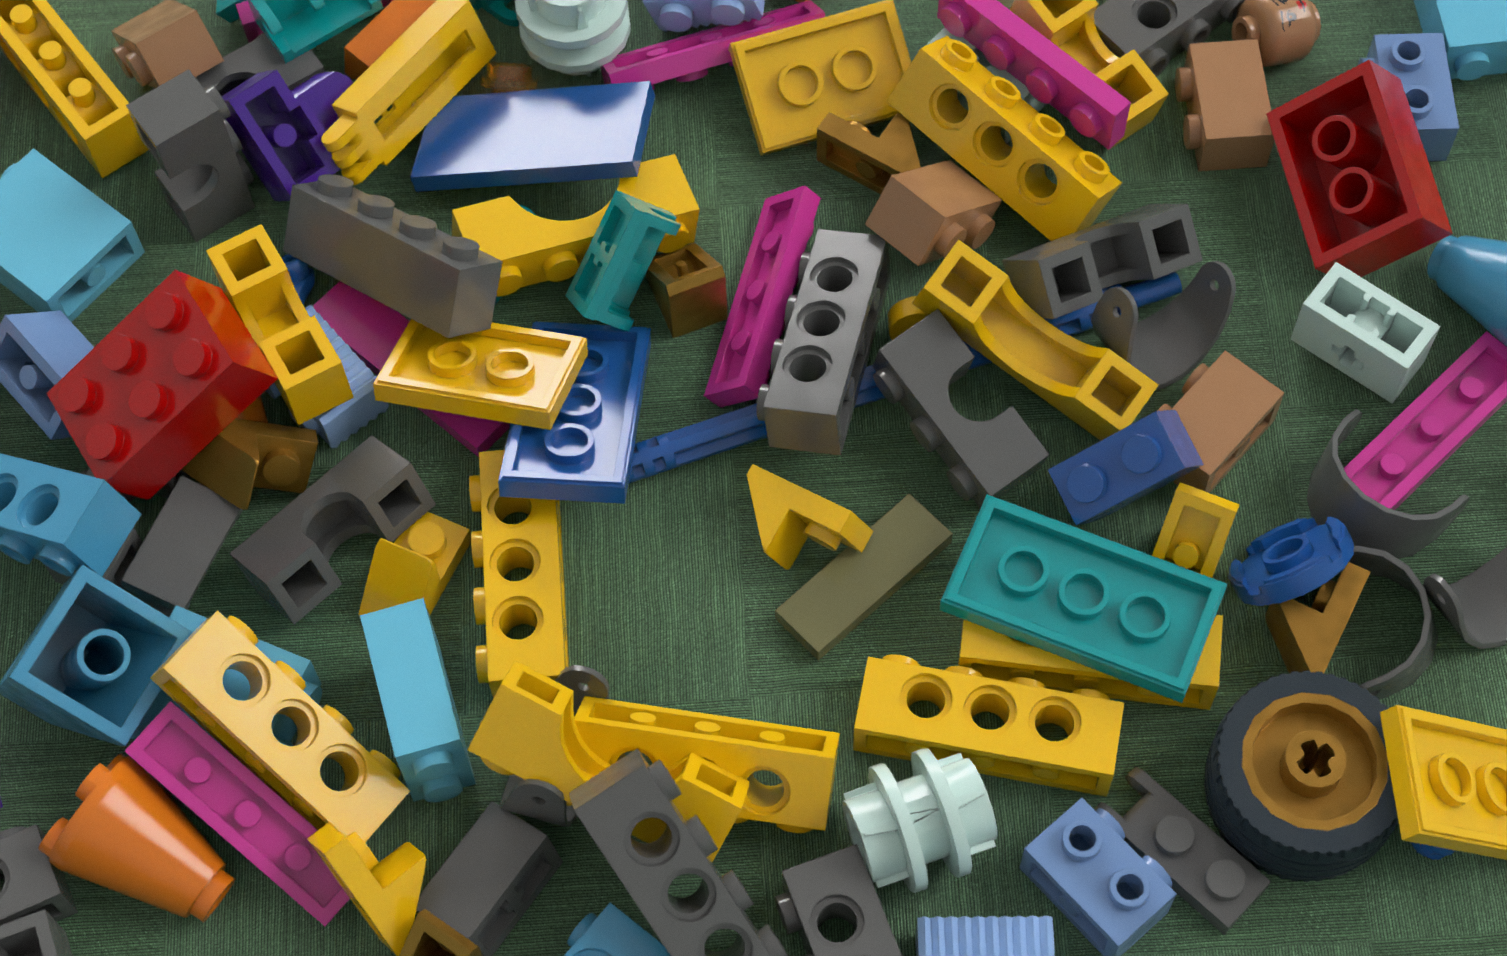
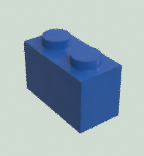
M1164 410L1151 413L1048 469V472L1077 526L1099 521L1203 466L1204 463L1177 411Z

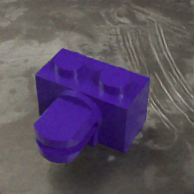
M275 69L255 74L222 96L231 114L225 120L236 133L243 147V154L274 201H290L292 185L318 181L320 175L335 174L341 170L334 163L331 153L323 145L321 137L339 119L332 104L354 83L348 76L340 72L318 73L290 91L278 70Z

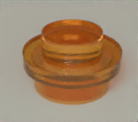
M488 62L487 75L481 76V86L491 88L492 93L537 90V80L532 79V65L513 62Z

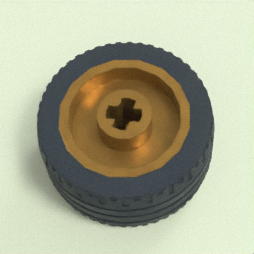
M1295 671L1290 674L1283 673L1277 677L1268 678L1265 682L1262 681L1249 689L1236 701L1222 719L1206 759L1204 780L1206 803L1209 806V814L1213 819V824L1219 829L1220 836L1243 858L1256 866V869L1267 872L1266 874L1272 876H1279L1281 879H1291V881L1317 882L1326 878L1329 880L1342 876L1368 861L1385 844L1398 824L1380 712L1388 709L1385 704L1382 705L1379 698L1375 695L1372 696L1367 689H1362L1357 683H1351L1346 678H1339L1334 674L1328 673L1327 675L1318 671L1315 673L1310 671H1303L1302 673Z

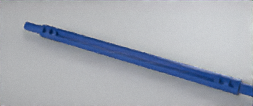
M1176 272L1155 280H1145L1124 287L1133 296L1137 308L1182 293L1181 281ZM1115 284L1102 289V292L1104 294V292L1110 288L1122 286L1120 284ZM1098 302L1055 319H1044L1069 336L1093 329L1091 317ZM1117 307V312L1121 316V310ZM965 343L975 357L968 370L992 362ZM873 365L865 368L854 408L885 398L874 381L873 374L876 373V370L873 368ZM757 403L635 443L628 484L767 438L765 421L757 419Z

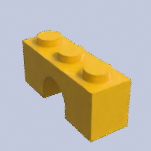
M1014 0L1010 11L1131 102L1125 134L1114 146L1153 121L1169 93L1134 49L1119 58L1106 47L1094 23V13L1099 5L1096 0Z
M260 224L206 250L220 287L278 377L274 383L297 424L300 425L354 398L340 358L315 315L312 317L308 315L293 285L289 271L263 225Z

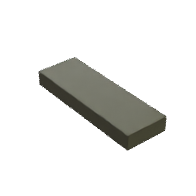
M911 494L905 496L870 527L874 532L862 553L848 546L775 610V619L818 661L952 543L953 533Z

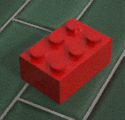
M1369 59L1266 113L1315 269L1327 274L1335 262L1358 276L1363 277L1453 234L1401 79Z
M174 270L46 394L94 477L104 479L117 492L149 500L266 391L278 377L222 288Z

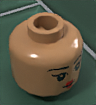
M1244 0L1232 25L1233 41L1258 39L1263 67L1300 61L1311 52L1315 41H1317L1320 35V15L1316 6L1309 0Z

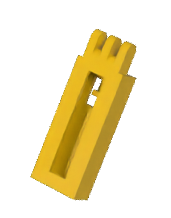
M436 0L332 104L339 119L322 135L321 141L327 151L332 152L331 157L336 166L342 169V176L352 180L354 185L363 182L380 164L387 166L497 54L469 0ZM392 105L393 107L387 111V108ZM381 116L382 118L375 124L374 121Z

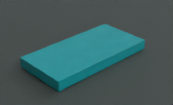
M987 494L942 596L939 610L1183 703L1225 593L1227 583Z

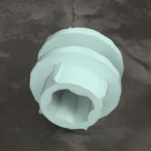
M515 0L521 43L532 59L546 68L559 71L560 73L573 76L587 74L588 77H591L592 72L600 69V66L611 62L623 50L631 31L628 0Z
M928 748L914 751L911 755L913 777L896 782L886 764L880 763L869 767L868 785L843 793L845 800L842 801V808L852 844H857L872 883L875 882L877 888L903 880L911 892L916 893L925 890L928 887L927 863L943 858L953 876L959 878L971 873V855L996 847L994 840L997 839L998 835L997 824L988 793L973 762L969 758L963 759L961 753L937 760Z

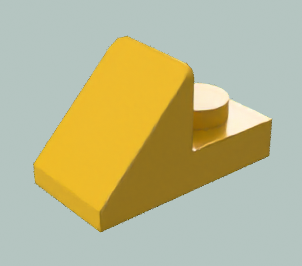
M752 464L747 473L763 550L785 570H789L792 567L808 537L833 551H836L840 543L861 553L863 552L874 531L851 510Z
M1180 482L1152 556L1213 578L1240 504Z
M427 512L399 535L394 543L380 538L375 546L358 613L359 617L363 614L424 598L430 616L471 543L470 529Z
M328 822L308 837L307 840L379 940L396 956H399L415 920L426 866L425 854L410 842H406L378 862L370 848L355 831L345 837Z

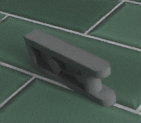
M1134 767L1125 776V779L1142 797L1129 811L1121 817L1104 802H1100L1094 810L1102 808L1110 813L1125 833L1123 840L1141 858L1147 855L1155 859L1172 880L1171 888L1225 935L1267 890L1271 881L1139 767Z

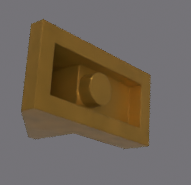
M830 112L817 128V161L879 194L883 192L892 175L921 168L908 119L899 112H897L879 138L872 135L862 124L856 121H845Z
M236 418L186 464L182 471L236 507L247 510L253 487L303 493L306 490L318 445L317 433L313 429Z
M1348 562L1337 582L1329 580L1321 585L1311 607L1293 599L1269 605L1265 614V620L1289 674L1295 671L1298 673L1303 671L1315 673L1318 671L1324 674L1369 577L1370 571Z

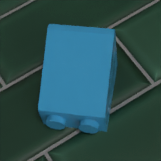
M81 565L63 584L1 679L0 695L49 724L125 747L161 690L150 677L193 632L86 566Z

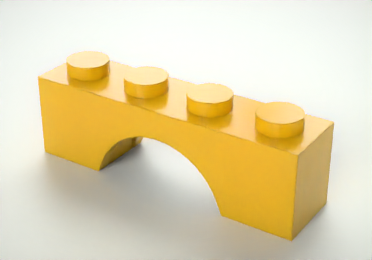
M675 154L640 162L637 177L619 178L618 191L672 212L677 217L675 221L681 224L676 236L665 233L657 252H674L686 244L695 241L700 208ZM505 196L453 209L452 236L474 240L480 245L479 250L503 261L496 296H506L514 293L521 287L548 280L559 282L575 275L611 200L601 210L588 217L570 221H557L536 216L523 209L510 196Z
M959 239L912 302L914 306L927 315L938 309L961 340L1100 441L1131 425L1159 385L1109 348L1096 347L1081 342L1050 324L1029 307L1017 294L1006 273Z
M514 661L502 681L467 749L481 757L482 762L497 773L516 775L524 780L538 779L554 785L564 794L567 806H572L569 795L571 791L611 766V764L600 759L588 748L578 732L573 712L574 691L517 661ZM691 752L679 762L667 767L682 793L672 801L685 821L695 815L701 820L718 847V850L709 855L713 862L743 808L750 782ZM658 818L643 819L636 824L631 836L633 835L646 843L654 842L664 833L666 822Z

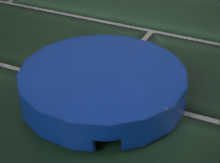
M1327 517L1326 524L1317 525L1315 518H1301L1278 526L1257 537L1246 548L1249 557L1242 564L1236 558L1229 567L1228 579L1236 595L1244 604L1263 606L1294 599L1327 583L1345 568L1354 555V542L1346 525L1334 517Z

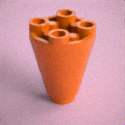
M122 753L118 754L107 767L99 763L87 775L75 794L76 797L83 801L70 820L62 817L52 826L41 841L38 849L47 855L49 862L61 871L184 918L192 914L202 922H205L215 911L236 880L224 871L226 867L224 860L160 782L133 758Z

